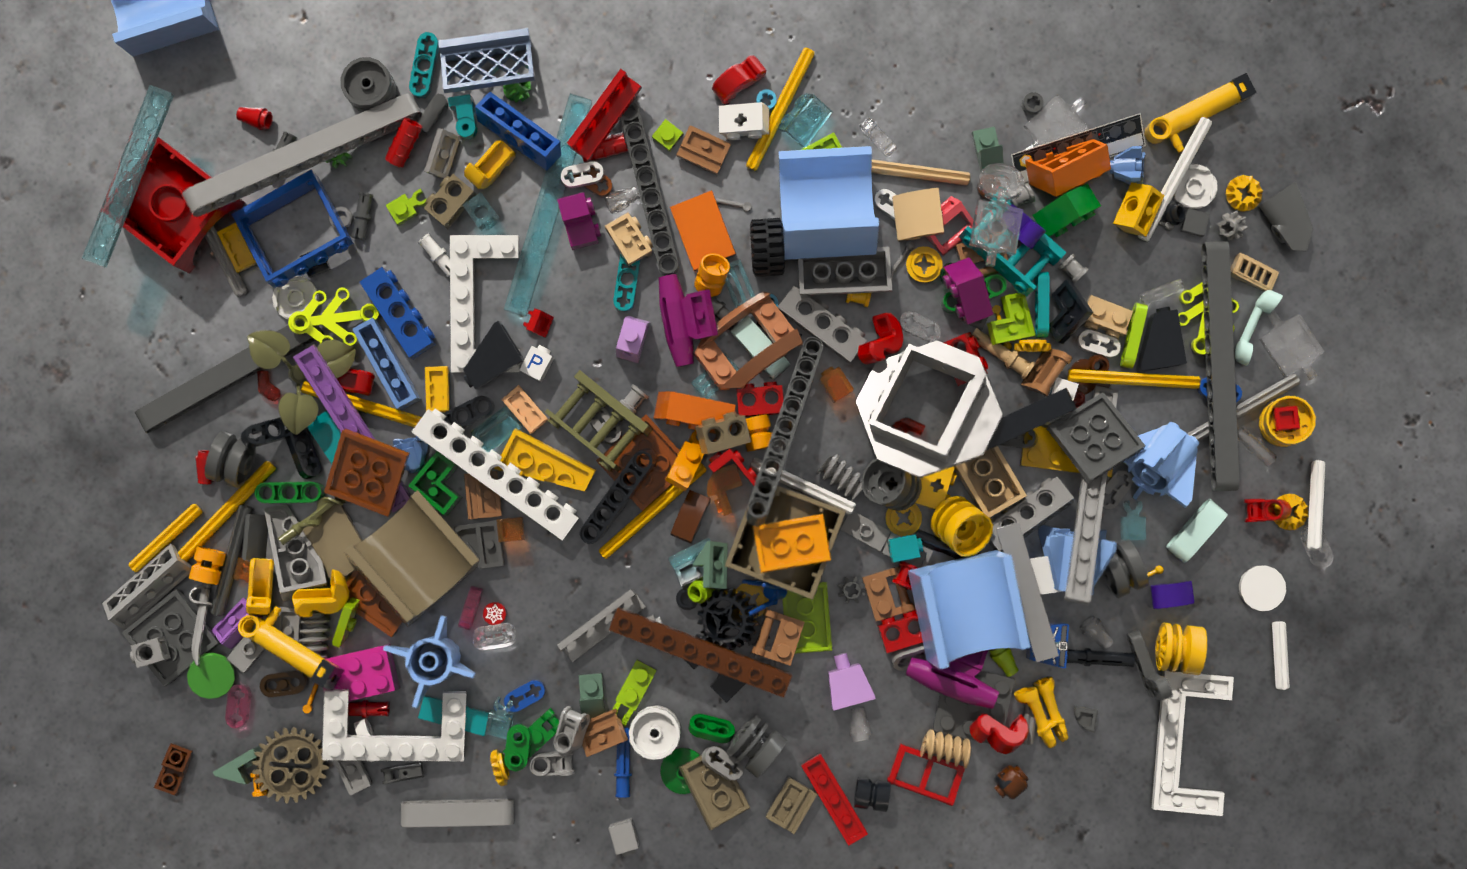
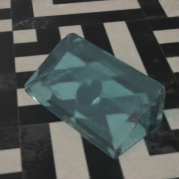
M504 406L472 430L471 435L483 442L482 448L490 452L491 449L493 450L509 438L515 428L519 430L523 426L511 410Z

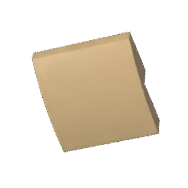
M938 187L892 196L897 241L915 240L923 236L944 234Z

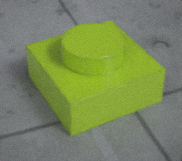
M665 119L652 135V139L670 152L683 136V132Z

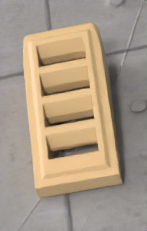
M1242 253L1236 255L1230 269L1232 278L1263 291L1272 290L1279 274L1278 271ZM1243 263L1247 264L1244 272H1240ZM1254 267L1251 277L1247 276L1250 268ZM1261 270L1263 272L1260 276L1259 281L1255 280V278L1258 274V271ZM1268 273L1271 276L1269 278L1267 285L1263 284V282L1266 277V274Z

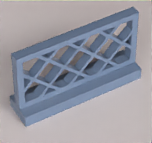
M528 28L438 41L444 94L535 81L532 42ZM527 50L521 58L514 55L517 51ZM496 54H504L499 61L491 58ZM482 57L476 65L469 61L471 58ZM509 58L517 62L511 69L503 65ZM459 60L454 68L447 65V61ZM487 61L494 65L488 72L481 69ZM464 65L472 68L466 75L458 72ZM521 66H524L529 70V73L519 75L516 71ZM499 69L506 72L501 78L493 76ZM476 72L484 76L480 81H473L470 78ZM454 75L461 79L457 84L448 85V81Z

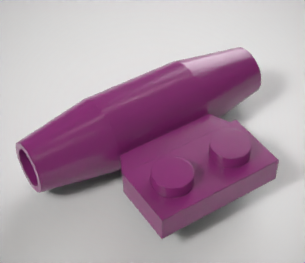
M677 274L659 277V306L666 342L675 366L680 367L694 364L693 338L696 340L718 335L710 290L686 294L685 297Z
M988 650L959 657L948 664L949 667L943 669L937 668L926 660L911 658L905 673L906 676L926 688L966 704L993 709L999 695V691L975 678L983 668Z

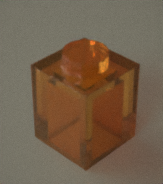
M831 366L821 373L823 377L820 378L819 382L833 403L854 390L840 367L834 369Z

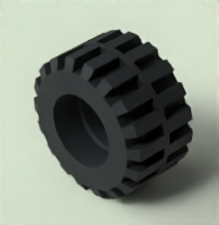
M752 219L750 223L753 274L755 277L783 275L785 271V252L781 219Z

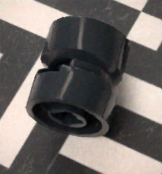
M858 777L855 788L854 808L868 809L869 806H872L875 811L887 812L891 783L881 780L872 783L871 779Z

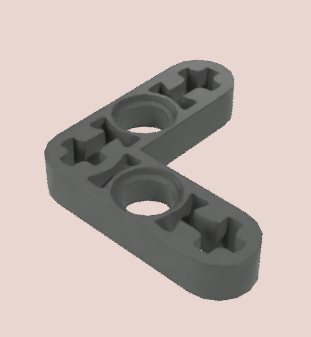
M1136 630L1127 633L1128 643L1135 655V662L1148 695L1160 701L1173 697L1167 679L1156 674L1140 631Z

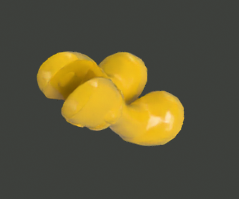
M1048 676L1033 683L1034 687L1028 686L1017 690L1014 693V697L1019 703H1025L1029 706L1035 718L1038 736L1041 737L1048 748H1053L1056 746V739L1051 728H1053L1056 736L1062 742L1068 740V732L1065 720L1061 717L1056 704L1054 679L1052 676ZM1039 694H1040V696L1042 697V699H1043V701H1044V703H1045V706H1046V708H1047L1048 714H1049V716H1050V719H1048V720H1047V718H1046V716H1045V713H1044V710H1043V707H1042V704H1041V701H1040V698H1039Z

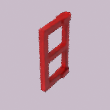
M900 744L887 781L891 785L953 806L965 768L962 765L955 766V763L951 761L949 764H946L945 759H941L938 762L937 756L934 755L931 759H928V753H924L922 758L928 761L919 787L897 780L896 777L905 752L921 757L920 750ZM934 762L957 770L948 797L925 790Z

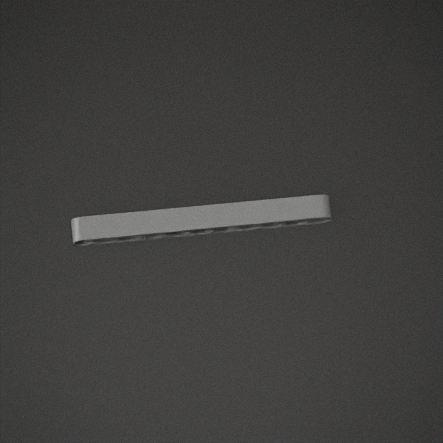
M403 94L186 189L182 196L193 216H202L393 132L400 127L404 118L417 121L422 112L412 94Z

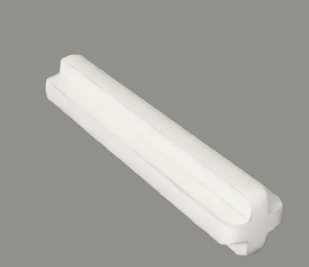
M1275 621L1272 623L1276 689L1286 690L1290 687L1286 623Z

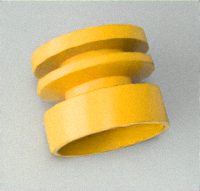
M1285 396L1269 403L1262 410L1259 416L1258 427L1262 437L1268 443L1276 447H1288L1306 440L1312 434L1315 428L1316 416L1313 408L1306 400L1297 396ZM1298 406L1300 429L1275 432L1272 409Z
M953 496L944 500L936 508L931 518V529L934 535L946 543L954 552L960 556L969 557L980 552L988 544L993 533V523L986 514L962 496Z
M1163 622L1160 626L1155 645L1157 669L1159 671L1169 669L1170 672H1175L1180 663L1182 673L1200 675L1204 668L1207 652L1205 628L1187 625L1182 634L1179 624L1171 626L1170 623Z

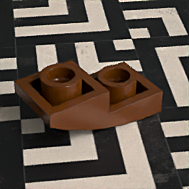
M689 490L676 518L671 535L692 544L701 526V520L711 502V498Z
M170 743L161 764L163 766L154 788L177 796L189 767L193 751Z

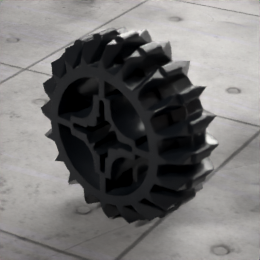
M733 587L729 590H714L712 597L700 604L704 610L697 613L703 617L702 620L698 621V624H703L704 626L700 632H707L708 634L705 640L713 639V644H720L724 648L729 647L730 650L735 649L736 646L740 648L744 646V642H749L751 640L750 635L756 633L753 627L759 624L753 620L759 613L749 615V612L756 607V604L749 605L748 602L751 597L743 598L744 591L741 590L736 593V589ZM722 600L731 602L730 606H727L726 609L716 607ZM739 610L741 611L742 618L739 616ZM730 628L740 630L736 636L725 635L726 631H729Z

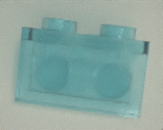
M807 93L801 95L795 101L796 106L782 118V124L779 127V130L786 132L802 147H806L833 112L814 94Z

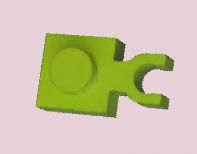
M421 189L415 191L411 198L403 194L386 204L387 209L398 226L418 214L415 210L416 207L426 205L425 201L427 198L421 202L417 200L418 196L423 194Z

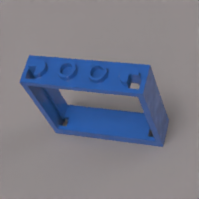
M312 170L305 172L232 214L266 282L273 288L286 285L290 279L295 276L304 275L311 267L325 263L329 257L346 251L350 245L354 244L323 184ZM316 189L340 236L280 270L273 272L250 225Z

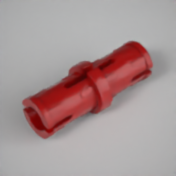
M368 700L348 703V716H362V718L389 716L390 709L387 708L390 707L389 702H369Z

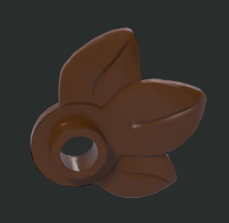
M1096 354L1091 356L1089 360L1080 359L1076 361L1070 370L1108 371L1109 361L1105 356ZM1099 362L1100 367L1096 370L1094 367L1095 363ZM1076 382L1079 384L1077 392L1081 396L1090 393L1096 386L1109 388L1111 385Z

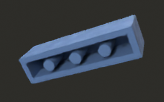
M371 318L353 328V332L396 409L402 411L422 400L378 320Z

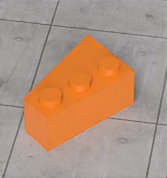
M1092 139L1066 147L1067 152L1057 155H1054L1053 152L1047 153L1046 158L1035 162L1032 158L1027 159L1025 164L1029 184L1053 196H1062L1067 191L1080 187L1085 182L1098 178L1103 173L1111 170L1108 145Z
M672 391L658 392L653 419L664 420L667 425L678 427L680 424H686L688 429L696 430L695 426L702 425V420L715 418L716 421L723 419V414L735 412L736 405ZM714 429L709 431V433L716 434Z

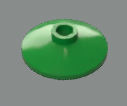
M678 748L663 759L660 773L663 783L669 790L678 794L691 793L683 776L679 774V767L700 756L699 753L689 748Z

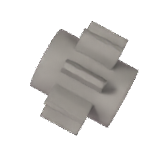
M1238 211L1231 213V215L1229 213L1222 215L1224 221L1217 223L1220 229L1219 234L1226 236L1228 241L1243 237L1241 231L1248 229L1245 222L1246 217L1239 216Z

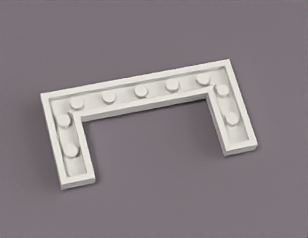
M450 235L451 372H464L463 369L476 351L474 259H520L519 235ZM520 364L507 372H520Z
M1163 671L1162 676L1167 679L1173 697L1160 701L1151 808L1153 810L1223 816L1224 792L1179 788L1186 696L1232 700L1234 677L1210 674L1192 675L1178 671Z
M325 689L322 760L464 761L466 691H443L441 736L347 735L349 690L333 689L332 691Z

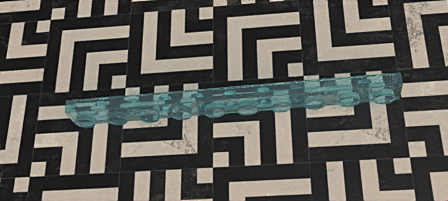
M574 94L569 95L556 137L560 141L561 157L545 173L504 306L506 311L527 317L558 216L559 205L557 199L563 198L566 190L561 181V172L564 168L573 165L577 154L570 149L567 142L589 113L592 105L591 99ZM568 172V176H567V177H564L565 180H566V179L569 180V176H570V173H571V172Z

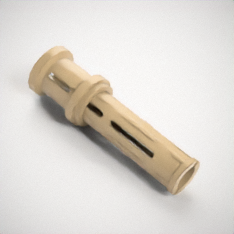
M976 328L972 333V336L974 335L977 338L980 347L1003 361L1005 368H1011L1022 375L1021 378L1023 380L1035 365V362H1029L1020 356L1018 351L1014 350L1012 352L1002 344L992 345L990 336L979 330V328Z

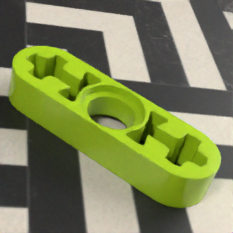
M1137 302L1132 309L1133 314L1128 325V332L1120 359V366L1129 369L1134 367L1148 311V305Z

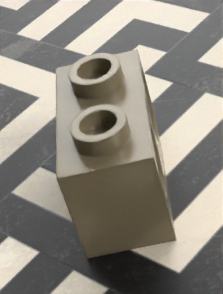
M454 174L451 177L447 176L441 182L439 191L427 198L425 201L426 206L424 207L432 217L447 229L450 228L477 196L470 187ZM454 187H461L462 190L459 196H451V190ZM446 204V211L442 214H437V206Z
M736 412L723 414V419L716 421L715 418L702 420V425L695 426L701 452L704 454H712L751 442L745 415H739ZM735 423L737 431L734 435H731L729 428L731 424ZM711 429H714L716 436L714 440L710 441L708 433Z

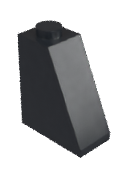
M1170 307L1158 308L1156 313L1150 315L1136 366L1137 373L1187 364L1177 309L1170 310Z
M497 321L492 325L463 369L466 373L463 377L469 387L474 386L475 389H479L525 360L501 321Z

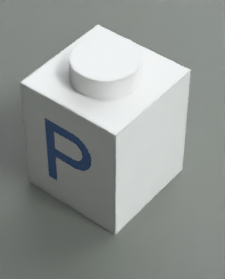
M541 345L538 348L531 346L519 370L542 382L554 357L549 355L551 353L549 349Z

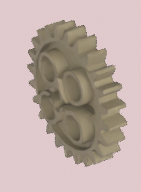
M296 727L292 728L291 733H288V730L283 728L282 735L275 730V738L271 739L265 736L268 743L266 745L258 744L262 751L254 752L259 759L251 762L258 766L257 769L252 771V774H259V777L254 782L263 783L259 788L260 791L269 789L266 794L268 798L275 794L276 802L283 797L284 803L288 804L290 797H292L293 801L298 803V796L301 795L306 800V792L309 791L315 794L314 785L322 787L318 780L319 778L324 779L327 777L322 774V770L329 769V767L323 765V761H326L322 760L321 753L323 747H317L321 740L318 739L313 742V733L305 737V729H302L297 734ZM279 746H283L286 750L285 756L281 759H276L274 750ZM302 748H307L309 751V756L305 760H299L297 756L298 751ZM290 759H292V762L296 764H310L311 767H291V771H289L285 766H270L269 763H289ZM275 770L283 772V778L279 782H273L271 779V775ZM300 771H304L306 773V780L300 784L296 783L295 775Z

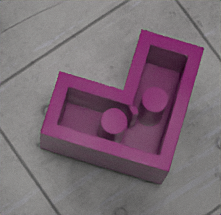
M582 192L557 199L572 250L599 244L597 237H601L598 223H593L592 215H596L591 198H586L585 193Z
M969 257L944 266L945 276H943V281L946 288H950L953 298L957 299L958 304L955 305V310L959 318L963 317L966 323L970 324L994 315L983 274Z

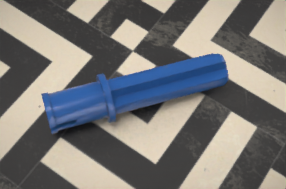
M624 727L628 740L617 745L616 773H614V776H616L615 797L620 798L630 797V776H632V773H630V728Z

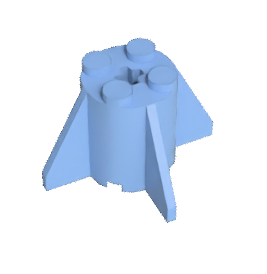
M1169 422L1158 429L1138 435L1146 446L1142 451L1124 461V463L1129 466L1128 472L1132 471L1134 475L1132 480L1139 487L1132 498L1136 500L1143 491L1152 495L1158 492L1161 493L1159 496L1167 494L1186 508L1192 501L1199 441L1181 430L1176 423Z
M1042 525L1039 527L1038 535L1044 556H1048L1054 589L1066 592L1074 531H1070L1067 528L1060 529ZM1100 530L1091 595H1094L1096 583L1116 552L1117 543L1106 540L1107 530Z
M445 616L440 617L435 636L419 640L410 648L385 645L383 649L384 651L406 657V669H408L411 678L419 683L412 705L415 708L420 705L431 685L450 678L454 673L474 678L476 674L460 663L459 646L447 637V617ZM431 656L435 658L436 664H434V659H432Z

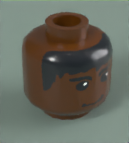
M1007 765L994 776V781L997 784L994 789L1002 798L1007 796L1009 799L1014 800L1028 788L1027 781L1029 779L1018 765L1015 767Z

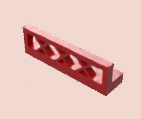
M620 69L567 142L570 149L589 162L642 89L641 85L629 78L627 73Z

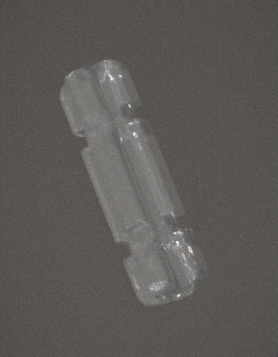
M1181 279L1172 281L1171 284L1167 283L1156 287L1151 292H1143L1139 297L1142 304L1147 305L1152 303L1153 300L1157 301L1168 297L1173 292L1183 291L1184 284Z

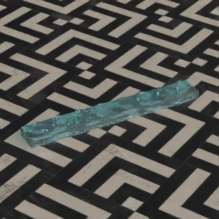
M149 85L82 259L107 268L174 97V94Z

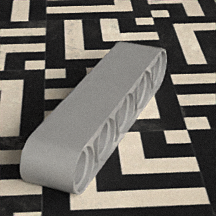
M514 800L401 802L402 827L503 826L514 824Z

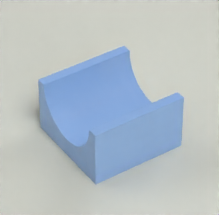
M111 0L118 24V32L112 34L114 42L133 57L219 30L210 0Z
M871 146L779 151V192L785 260L876 255L879 221L874 216Z
M994 550L908 570L926 660L937 668H947L951 661L980 651L1000 648H1018L1021 650L1030 648L1012 555Z

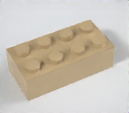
M998 446L985 451L982 457L954 466V470L975 506L989 518L1027 496Z

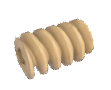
M930 729L923 738L920 756L922 757L925 751L928 752V759H931L936 754L938 762L945 756L946 764H949L953 758L955 766H958L960 761H963V767L966 769L971 756L970 740L966 738L961 742L959 736L952 739L951 734H947L944 737L942 732H937L935 735L934 730Z

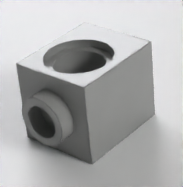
M165 636L131 646L130 657L137 668L171 658ZM147 647H150L153 652L150 659L145 655Z
M630 818L610 824L609 831L616 855L622 853L623 856H629L636 853L635 849L639 848L640 843L633 819Z

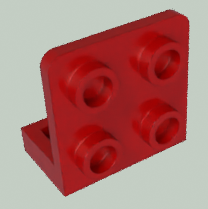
M728 449L723 454L719 451L709 459L711 464L708 467L713 473L732 460L751 485L755 486L758 476L752 468L747 470L743 466L742 462L745 460L737 450L732 452L731 449Z

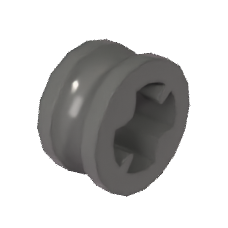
M1036 92L1028 93L1022 101V108L1025 113L1030 115L1037 114L1043 107L1044 101L1042 96ZM1032 98L1036 99L1035 103L1038 102L1034 109L1029 108L1030 104L1027 105V101H1030Z

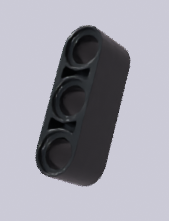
M477 396L443 413L446 416L444 420L450 425L455 422L465 429L492 415L495 405L490 398ZM485 400L488 402L489 407L486 412L481 413L478 410V404ZM465 410L468 413V419L460 423L457 419L458 413ZM435 427L434 434L439 437H446L447 430L439 433L437 427Z

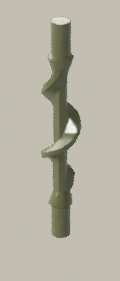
M323 497L317 501V510L301 522L292 525V528L278 538L279 541L285 545L296 535H300L304 528L318 526L325 511L334 504L343 505L346 501L337 497Z

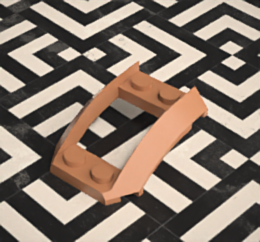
M763 291L741 304L716 323L718 335L700 340L694 356L719 390L745 388V385L764 369L787 355L793 348L803 345L798 329H794L775 305L770 298L771 293ZM751 313L773 343L736 371L714 340Z

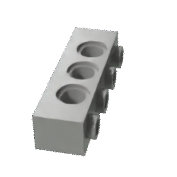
M793 286L779 304V310L784 316L812 337L820 339L824 346L850 364L858 353L859 345L866 343L865 334L856 327L851 329L846 325L847 320L837 313L834 316L827 311L829 307L820 300L815 302L809 297L810 295H800L799 288ZM802 304L809 305L811 313L802 315L798 310L799 306ZM824 317L828 319L829 327L826 329L819 328L817 325L819 318ZM838 331L845 332L848 337L847 341L843 343L838 342L835 339V333Z
M1058 476L1053 480L1051 478L1045 480L1040 484L1041 488L1035 493L1032 491L1028 492L1027 496L1022 498V502L1014 506L1012 504L1002 512L1004 515L997 520L995 517L991 519L993 533L989 543L995 550L1003 552L996 528L1002 527L1005 523L1019 522L1023 537L1025 538L1074 503V497ZM1042 497H1049L1052 503L1048 506H1043L1039 500ZM1024 510H1030L1034 515L1030 519H1024L1020 514Z

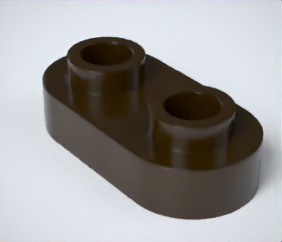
M300 671L273 673L262 678L260 690L266 697L294 695L306 689L308 680L306 675ZM294 678L299 679L300 683L298 686L293 684ZM271 681L276 682V689L270 687Z

